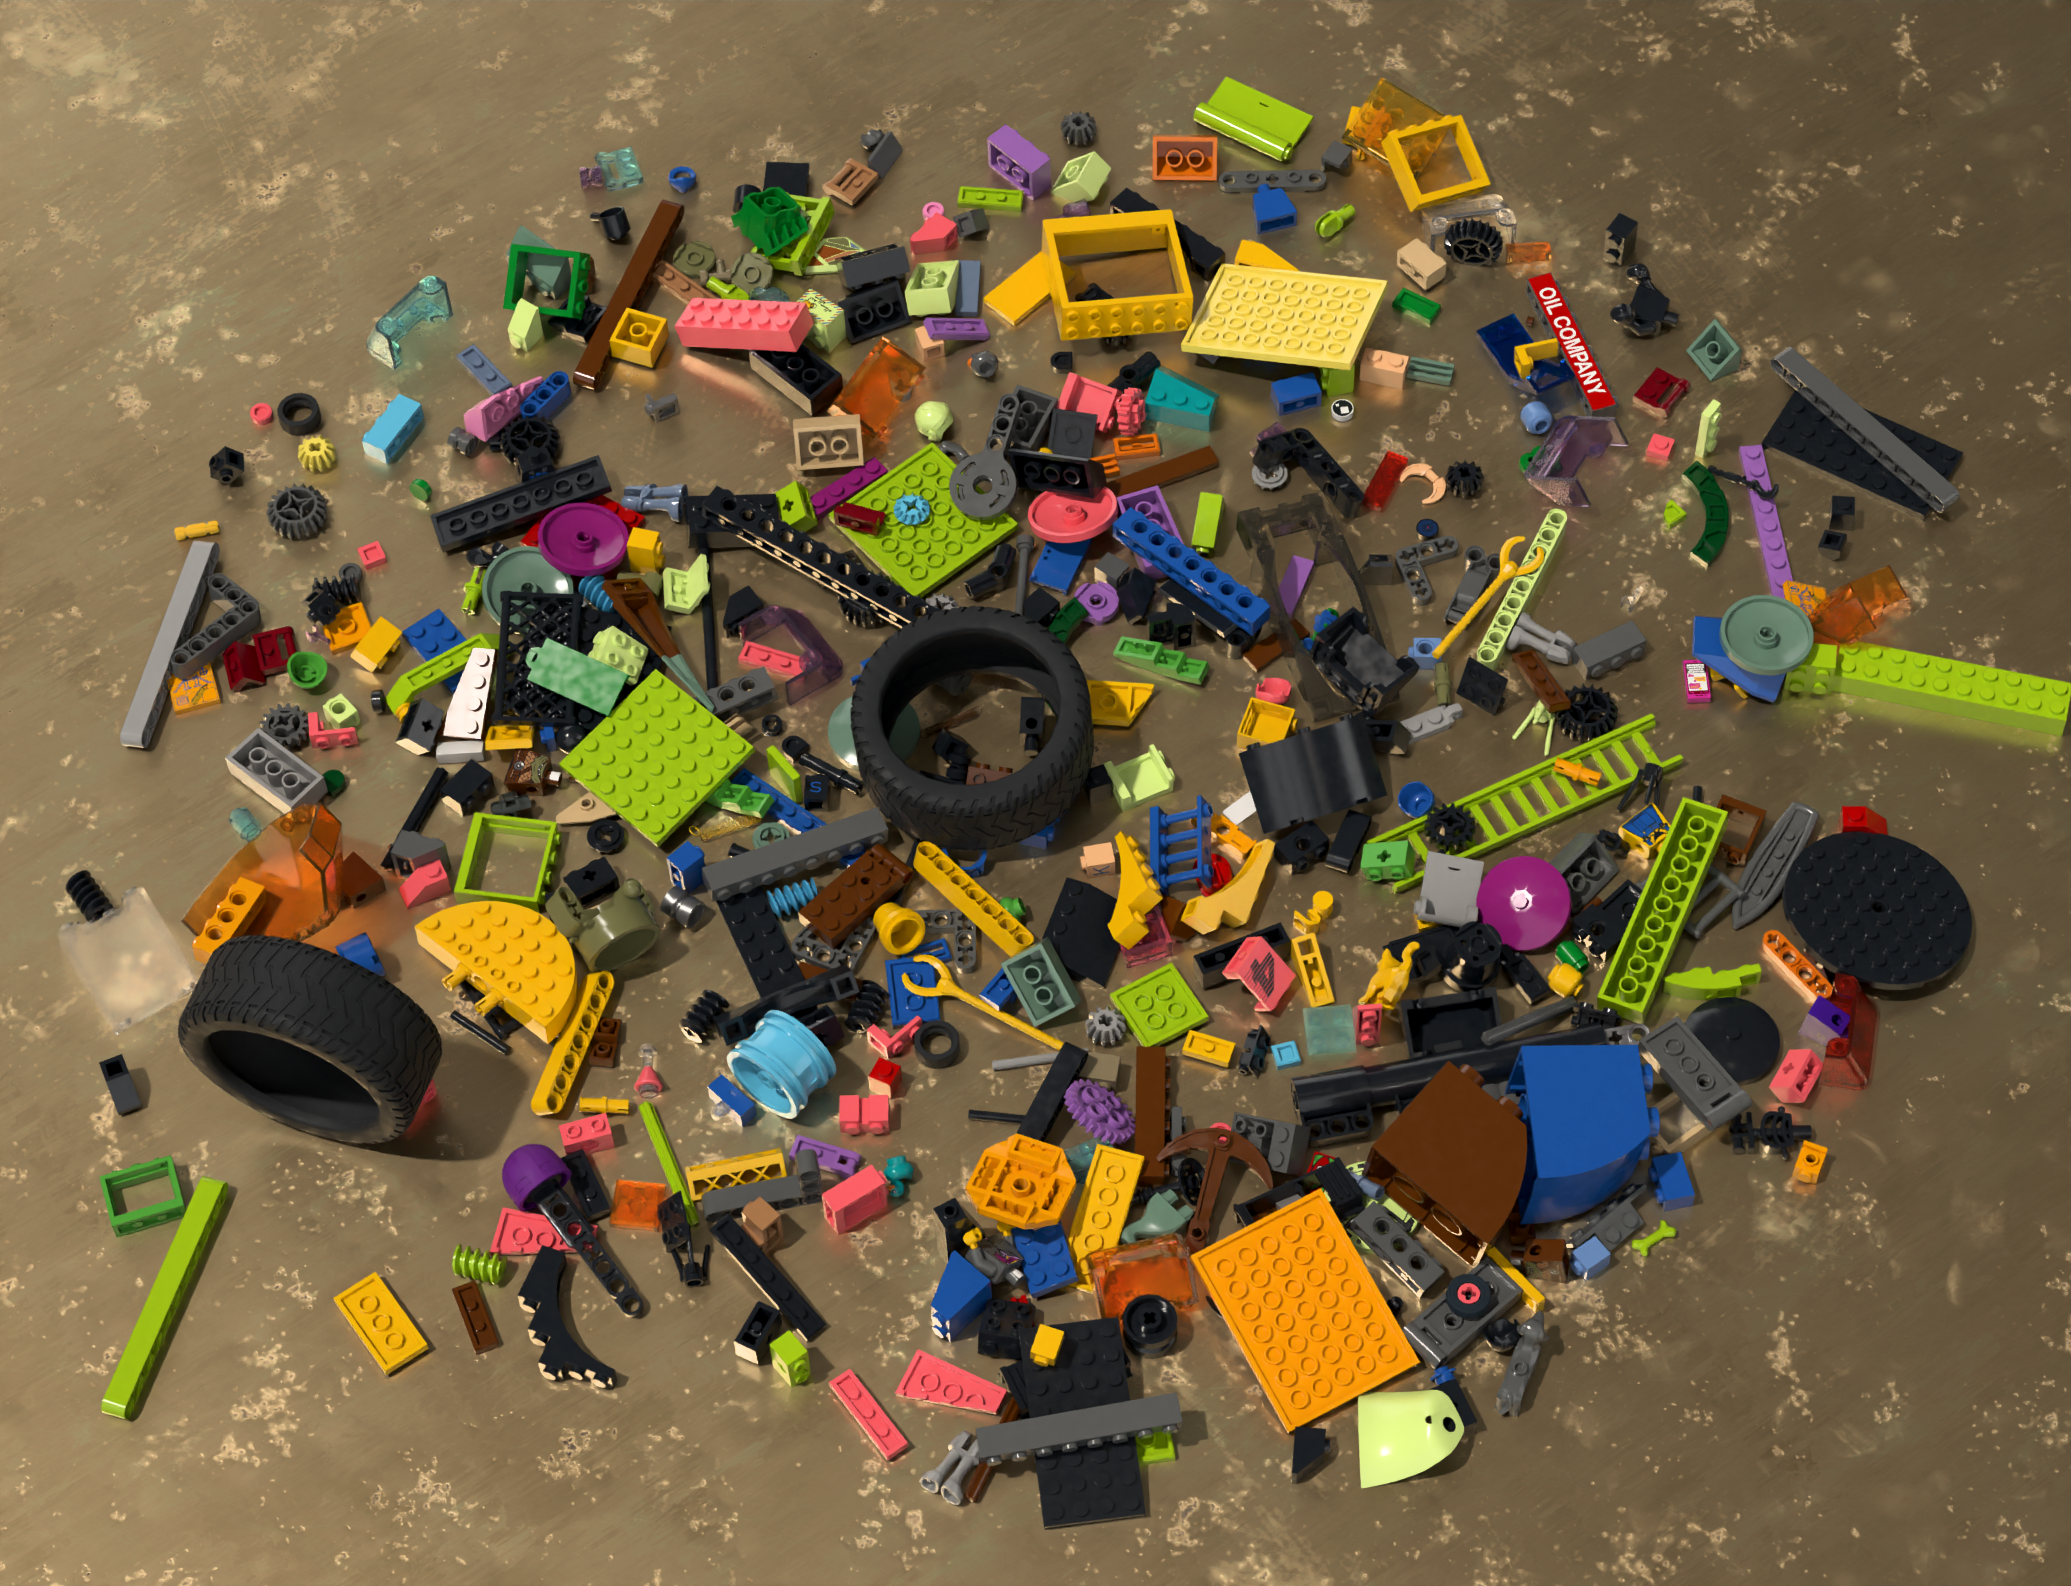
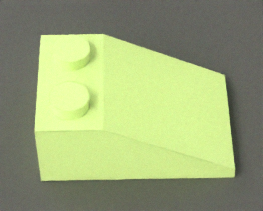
M959 260L916 264L905 290L909 316L946 315L952 312L956 300Z

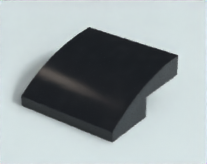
M585 296V308L583 309L582 319L552 316L547 322L561 333L587 343L594 334L607 307L594 304L589 296ZM569 297L558 309L567 310Z

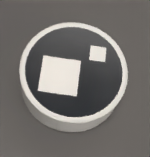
M1339 399L1332 404L1331 414L1335 420L1344 422L1350 420L1353 416L1354 407L1350 401Z

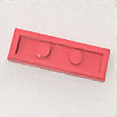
M746 641L738 658L740 664L757 669L764 666L767 672L801 682L811 664L810 659Z

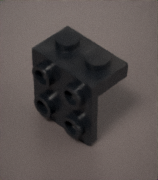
M988 1299L978 1332V1354L1022 1360L1018 1329L1032 1327L1036 1306L1001 1299Z

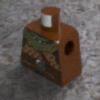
M516 748L504 780L506 793L516 790L517 795L543 796L548 784L561 785L562 773L552 771L551 759L548 756L525 748Z
M1565 1239L1526 1240L1525 1251H1511L1510 1263L1512 1265L1524 1266L1528 1278L1567 1284L1570 1259Z

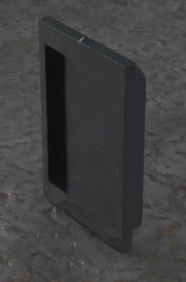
M1443 925L1391 941L1388 945L1382 946V950L1389 949L1393 958L1403 962L1402 953L1405 947L1411 942H1418L1420 944V948L1411 956L1413 965L1409 973L1408 985L1426 980V978H1423L1414 958L1430 945L1437 946L1440 952L1447 941L1455 936L1457 932L1455 927ZM1440 971L1436 973L1433 977L1441 975Z

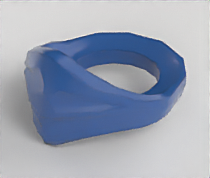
M680 166L670 171L668 180L670 185L679 192L686 193L695 183L696 174L693 169ZM679 173H686L690 175V177H680L674 179V176Z

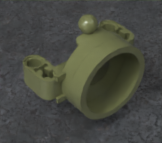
M633 878L627 879L614 893V900L607 901L594 909L584 910L576 895L567 887H560L545 904L546 910L558 931L562 935L570 937L568 941L572 943V950L583 957L591 972L612 971L634 961L649 950L660 936V927L653 917L655 915V907L640 882Z

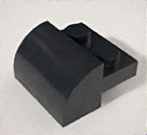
M1167 603V611L1147 615V640L1162 643L1163 646L1172 644L1175 651L1195 647L1196 619L1193 612L1185 605Z

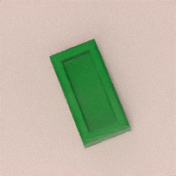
M1402 288L1392 302L1393 308L1427 324H1431L1441 310L1440 304L1406 288Z

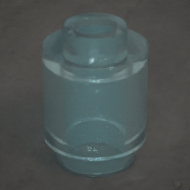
M246 807L236 808L231 812L229 824L242 839L250 842L260 836L262 832L260 823Z

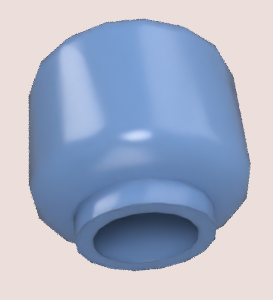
M1534 401L1528 403L1520 414L1522 423L1532 434L1544 433L1552 425V414L1543 402Z

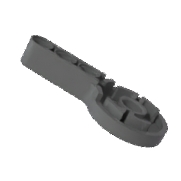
M1007 393L1000 398L984 449L980 453L962 460L952 472L949 490L953 503L962 514L971 519L991 520L1004 514L1015 501L1017 480L1013 469L1006 462L1008 450L1010 449L1021 415V406L1017 396ZM1008 404H1015L1013 409H1005ZM1002 424L1009 425L1006 430L998 429ZM997 444L1002 445L1000 450H992L993 446ZM982 481H987L992 484V489L986 494H978L976 486Z

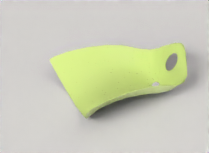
M1439 1390L1366 1392L1358 1396L1361 1488L1378 1486L1416 1475L1437 1464L1455 1449L1464 1433V1426L1449 1396ZM1427 1416H1431V1424L1426 1423L1425 1419ZM1445 1417H1450L1455 1422L1456 1428L1454 1432H1449L1444 1428L1443 1419Z

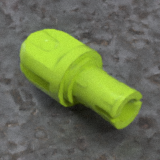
M1347 203L1338 211H1328L1316 221V233L1322 237H1329L1342 229L1343 222L1355 215L1354 207Z
M712 276L706 284V288L721 296V299L750 300V296L735 284L727 285L715 276Z
M480 567L474 569L470 582L465 583L463 587L466 596L461 611L466 613L468 606H470L468 615L475 614L478 600L482 597V584L486 569L483 570L479 584L475 583Z

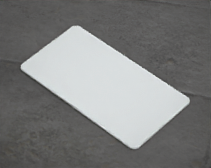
M1249 791L1223 810V814L1235 825H1238L1256 812L1251 792Z

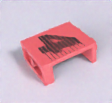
M1262 936L1247 937L1222 972L1227 979H1240L1259 1000L1254 1007L1256 1012L1272 1011L1275 1009L1279 999L1290 988L1291 982L1296 976Z

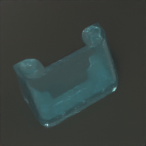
M436 276L423 278L377 321L366 340L368 352L393 370L401 365V358L398 356L401 348L397 342L422 318L431 324L434 318H442L446 322L453 316L446 282Z

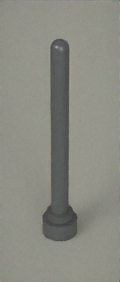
M1020 535L1016 540V548L1020 553L1015 613L1023 616L1028 558L1034 549L1035 541L1030 535Z

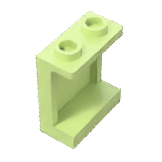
M1154 744L1149 746L1148 753L1115 767L1111 761L1103 763L1112 781V794L1123 812L1173 791L1175 775L1171 768L1167 769L1163 753L1160 750L1157 751Z

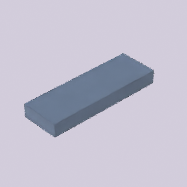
M959 260L956 316L978 317L981 261Z
M474 344L456 355L457 360L491 396L513 387L512 383Z

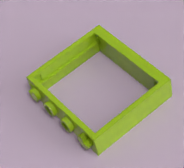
M474 812L454 889L457 904L499 901L517 904L540 913L542 905L546 904V886L550 885L552 881V872L550 870L551 866L556 864V846L561 844L562 833L558 831L557 822ZM485 832L548 839L534 897L470 890Z

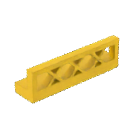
M781 1147L685 1167L692 1201L701 1199L704 1193L712 1191L713 1186L722 1189L723 1187L716 1183L721 1175L728 1174L734 1178L729 1187L738 1186L735 1185L737 1181L742 1183L739 1185L787 1176ZM779 1163L781 1176L771 1178L764 1173L769 1165ZM752 1169L758 1173L753 1182L747 1183L740 1178L745 1170ZM703 1179L710 1183L705 1192L695 1194L693 1181Z

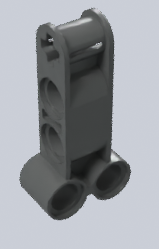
M1476 545L1470 546L1465 550L1464 570L1466 573L1446 610L1444 622L1451 621L1457 624L1485 592L1490 582L1497 578L1500 572V554L1494 553L1485 556L1483 548Z

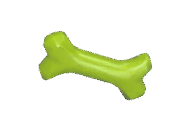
M1661 1220L1657 1231L1644 1239H1634L1631 1247L1639 1250L1642 1256L1647 1257L1649 1247L1665 1237H1675L1676 1228L1668 1226L1665 1220Z

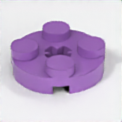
M1097 581V584L1091 585L1090 582L1085 583L1074 594V597L1078 599L1089 613V616L1083 621L1092 623L1095 626L1103 625L1106 621L1112 619L1118 611L1119 599L1116 590L1108 583ZM1101 600L1100 605H1092L1091 601Z

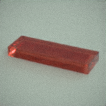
M1387 451L1364 493L1362 505L1380 512L1382 511L1408 463L1407 457Z

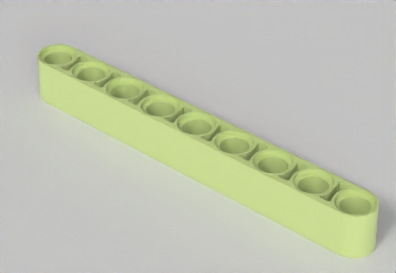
M1552 509L1548 512L1520 567L1528 565L1536 558L1538 546L1544 551L1543 563L1530 573L1515 576L1478 648L1476 661L1493 671L1496 670L1520 615L1526 611L1565 534L1567 514L1561 509Z

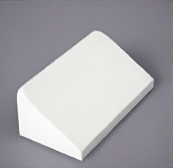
M484 741L438 743L436 750L438 764L469 762L471 759L475 762L484 761Z

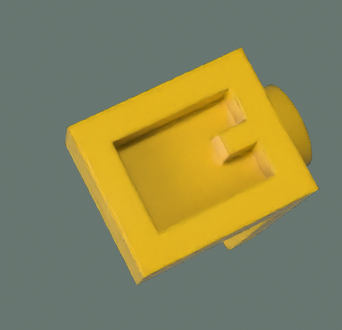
M1557 338L1515 346L1514 364L1521 380L1530 379L1533 361L1558 355Z

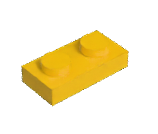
M1189 1030L1182 1054L1228 1068L1236 1048V1043Z

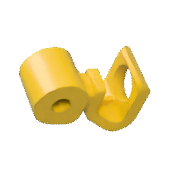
M1327 891L1315 893L1312 909L1307 911V917L1311 921L1295 910L1293 925L1305 935L1310 933L1316 934L1320 927V920L1327 919L1332 913L1333 896Z

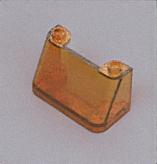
M883 336L830 405L827 412L832 416L860 414L861 432L873 439L876 436L880 438L887 429V426L884 425L886 420L913 384L915 386L920 384L925 377L922 372L926 367Z
M1176 1233L1166 1234L1087 1254L1085 1261L1099 1318L1118 1317L1120 1324L1128 1303L1136 1297L1146 1294L1159 1295L1167 1299L1174 1306H1178L1179 1309H1187L1192 1307L1193 1304L1199 1303L1193 1265L1190 1260V1249L1183 1237Z

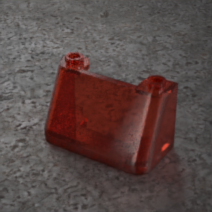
M1836 973L1829 1002L1850 1016V1022L1847 1025L1849 1026L1848 1038L1837 1037L1827 1043L1818 1085L1860 1091L1867 1086L1869 1081L1877 1011L1853 976Z

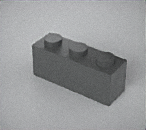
M1629 621L1573 647L1571 661L1585 680L1592 677L1596 678L1611 668H1618L1624 662L1641 657L1645 653L1647 640L1635 623Z

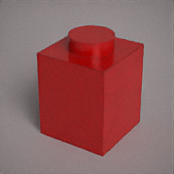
M879 1057L868 1076L870 1090L880 1095H888L892 1099L902 1082L901 1066Z

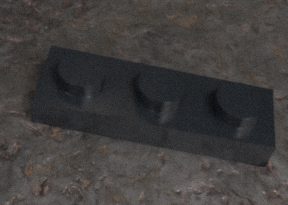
M581 1149L562 1157L563 1163L567 1165V1168L572 1173L569 1180L588 1221L611 1213L609 1203L584 1150Z

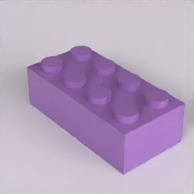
M1158 485L1116 497L1118 505L1117 518H1120L1132 507L1137 512H1142L1154 524H1159L1171 536H1176L1184 544ZM1133 552L1140 571L1154 580L1167 577L1162 571Z

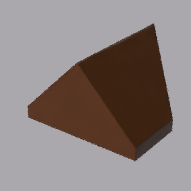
M1161 894L1163 899L1160 903L1168 936L1182 942L1187 941L1197 932V930L1181 921L1187 903Z

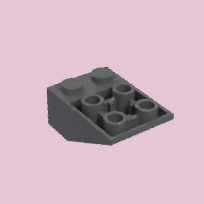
M1234 1112L1231 1131L1253 1143L1265 1158L1270 1170L1302 1175L1311 1127ZM1235 1158L1229 1159V1161L1246 1165V1163L1239 1161Z

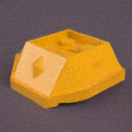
M1016 1133L1008 1137L1006 1141L997 1143L984 1150L965 1187V1193L980 1215L1024 1230H1038L1045 1226L1058 1224L1076 1188V1179L1066 1160L1063 1148Z

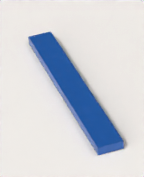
M743 768L730 781L732 784L749 786L753 792L770 794L775 801L766 813L797 834L826 825L818 817L746 768ZM866 850L855 855L850 854L841 857L838 862L848 868Z

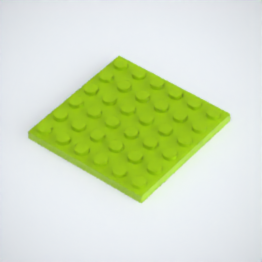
M933 442L846 501L847 503L881 511L886 514L878 536L837 526L896 585H900L908 593L919 597L929 593L1018 530V523L1006 512L991 520H975L965 516L956 508L950 495L949 482L952 472L957 465ZM978 485L976 486L978 494H986ZM912 493L916 496L922 495L929 503L930 512L928 517L923 522L915 525L900 522L894 514L896 500L901 499L904 494L906 496ZM913 505L912 507L908 506V511H910L911 509L916 510L915 505ZM833 510L829 513V520L835 524Z
M655 669L612 711L610 717L607 716L559 763V766L655 846L659 847L755 752V749L750 743Z

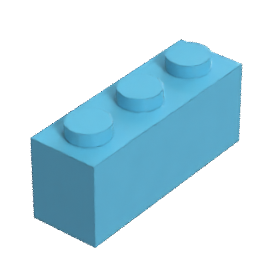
M398 394L388 404L382 416L376 419L375 425L371 430L364 434L362 443L365 454L387 464L424 418L421 404Z

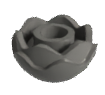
M881 129L878 131L870 130L867 135H861L860 144L864 149L873 151L883 139L885 133Z

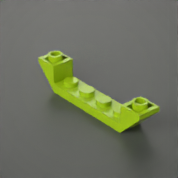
M479 633L401 675L385 697V703L396 717L395 712L399 706L407 702H413L414 696L464 670L473 647L499 651L500 634Z

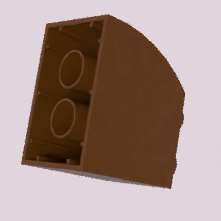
M1448 1061L1371 1146L1362 1175L1367 1176L1370 1181L1383 1186L1385 1195L1471 1268H1475L1487 1257V1253L1496 1243L1519 1194L1526 1166L1527 1129L1526 1125L1520 1121L1523 1117L1522 1110L1512 1100L1505 1096H1500L1496 1101L1482 1089L1485 1081L1474 1068L1467 1064H1462L1458 1069Z

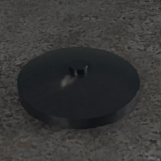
M1721 997L1709 1000L1698 1006L1685 1022L1690 1031L1739 1086L1751 1084L1764 1077L1777 1060L1780 1048V1036L1777 1026L1764 1009L1748 1000L1736 997Z

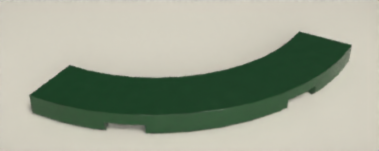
M1695 461L1682 473V479L1694 489L1702 502L1705 512V529L1696 546L1690 551V557L1705 568H1708L1719 555L1725 543L1729 524V510L1724 492L1716 483L1715 477L1705 466Z
M1074 597L1055 615V620L1048 630L1066 644L1071 633L1089 616V613L1078 599ZM1046 702L1050 710L1053 712L1051 706Z

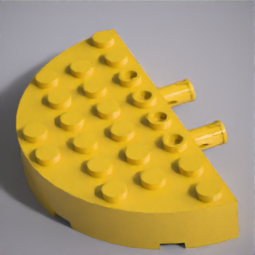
M479 901L446 908L429 916L415 926L418 944L453 970L441 979L446 989L448 988L449 991H452L457 985L466 980L485 995L484 998L474 1004L475 1010L479 1014L481 1013V1016H485L498 1005L547 1044L567 1024V1018L574 1008L578 992V978L573 952L566 937L558 931L554 923L540 913L508 902Z

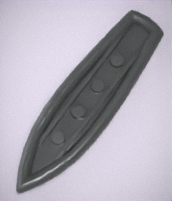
M1792 802L1750 858L1737 884L1746 894L1741 899L1737 897L1732 904L1733 929H1738L1760 916L1783 891L1787 873L1793 861L1806 848L1819 819V813L1812 807L1800 802Z

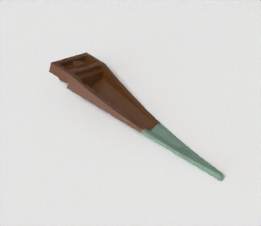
M641 578L605 580L602 589L613 600L612 606L706 708L712 712L714 705L697 682L681 655L649 587Z

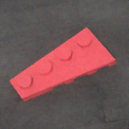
M504 1207L490 1249L491 1256L496 1252L499 1253V1256L538 1254L542 1245L564 1253L577 1252L574 1247L569 1248L544 1215L525 1211L521 1212L520 1210ZM577 1223L571 1224L568 1228V1233L572 1236L578 1235L581 1231V1225ZM590 1224L594 1229L591 1233L596 1238L599 1228L597 1225ZM588 1243L585 1244V1245H584V1247H585V1251H584V1252H586V1251H588V1252H593V1248H592V1247H593L595 1244H593V1245H591V1246H590Z
M917 1349L895 1394L899 1397L997 1415L1008 1391Z

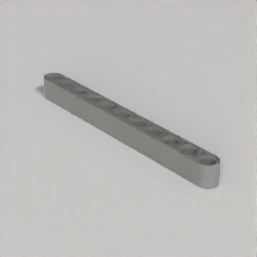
M194 541L191 545L122 727L120 741L123 746L146 748L150 743L169 692L167 680L171 678V673H173L170 656L176 649L188 641L208 588V579L213 574L219 558L220 548L216 542Z

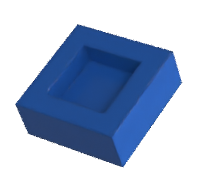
M543 726L544 730H540L542 744L546 743L548 752L557 751L554 728Z

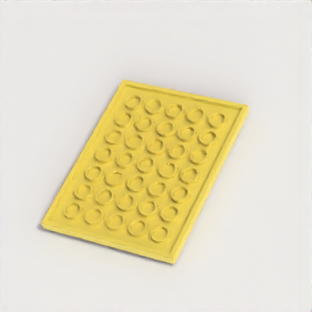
M1221 263L1181 343L1182 352L1351 370L1389 288L1388 281Z

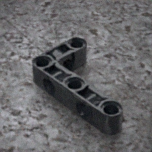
M1296 428L1259 441L1252 459L1256 467L1269 469L1279 466L1281 463L1295 460L1307 472L1306 474L1319 489L1328 496L1341 514L1346 517L1357 516L1364 500L1363 492L1311 432L1304 428Z

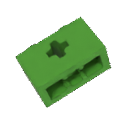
M1408 840L1364 844L1360 868L1367 880L1372 881L1413 877L1416 852Z

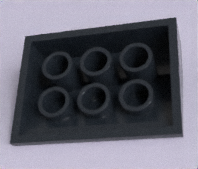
M1067 877L1042 940L1047 937L1049 938L1071 980L1104 989L1121 944L1114 940L1107 925L1112 919L1117 899L1089 883Z

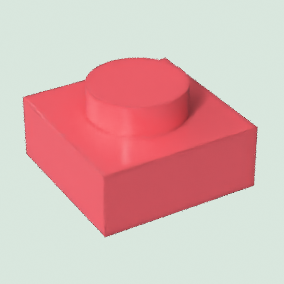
M1653 433L1646 455L1668 461L1675 439Z

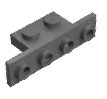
M1632 1183L1622 1190L1623 1195L1618 1199L1610 1200L1605 1204L1603 1212L1591 1216L1587 1220L1588 1224L1583 1229L1579 1228L1569 1235L1570 1240L1566 1242L1567 1248H1577L1593 1235L1609 1252L1644 1223L1630 1202L1641 1194L1647 1186L1645 1184L1634 1185Z

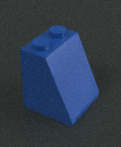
M955 1250L950 1255L931 1303L932 1329L940 1338L945 1337L949 1342H952L985 1310L987 1300L992 1298L991 1281Z

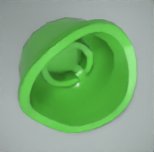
M296 652L288 660L287 671L292 682L298 687L314 688L324 680L327 674V663L317 653Z

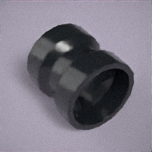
M950 752V767L947 768L946 776L958 780H967L968 766L972 762V756L964 753Z

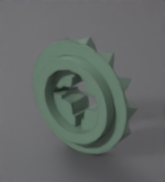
M764 823L754 831L752 836L755 849L769 845L768 837L770 833L775 839L774 842L789 838L788 830L780 823Z

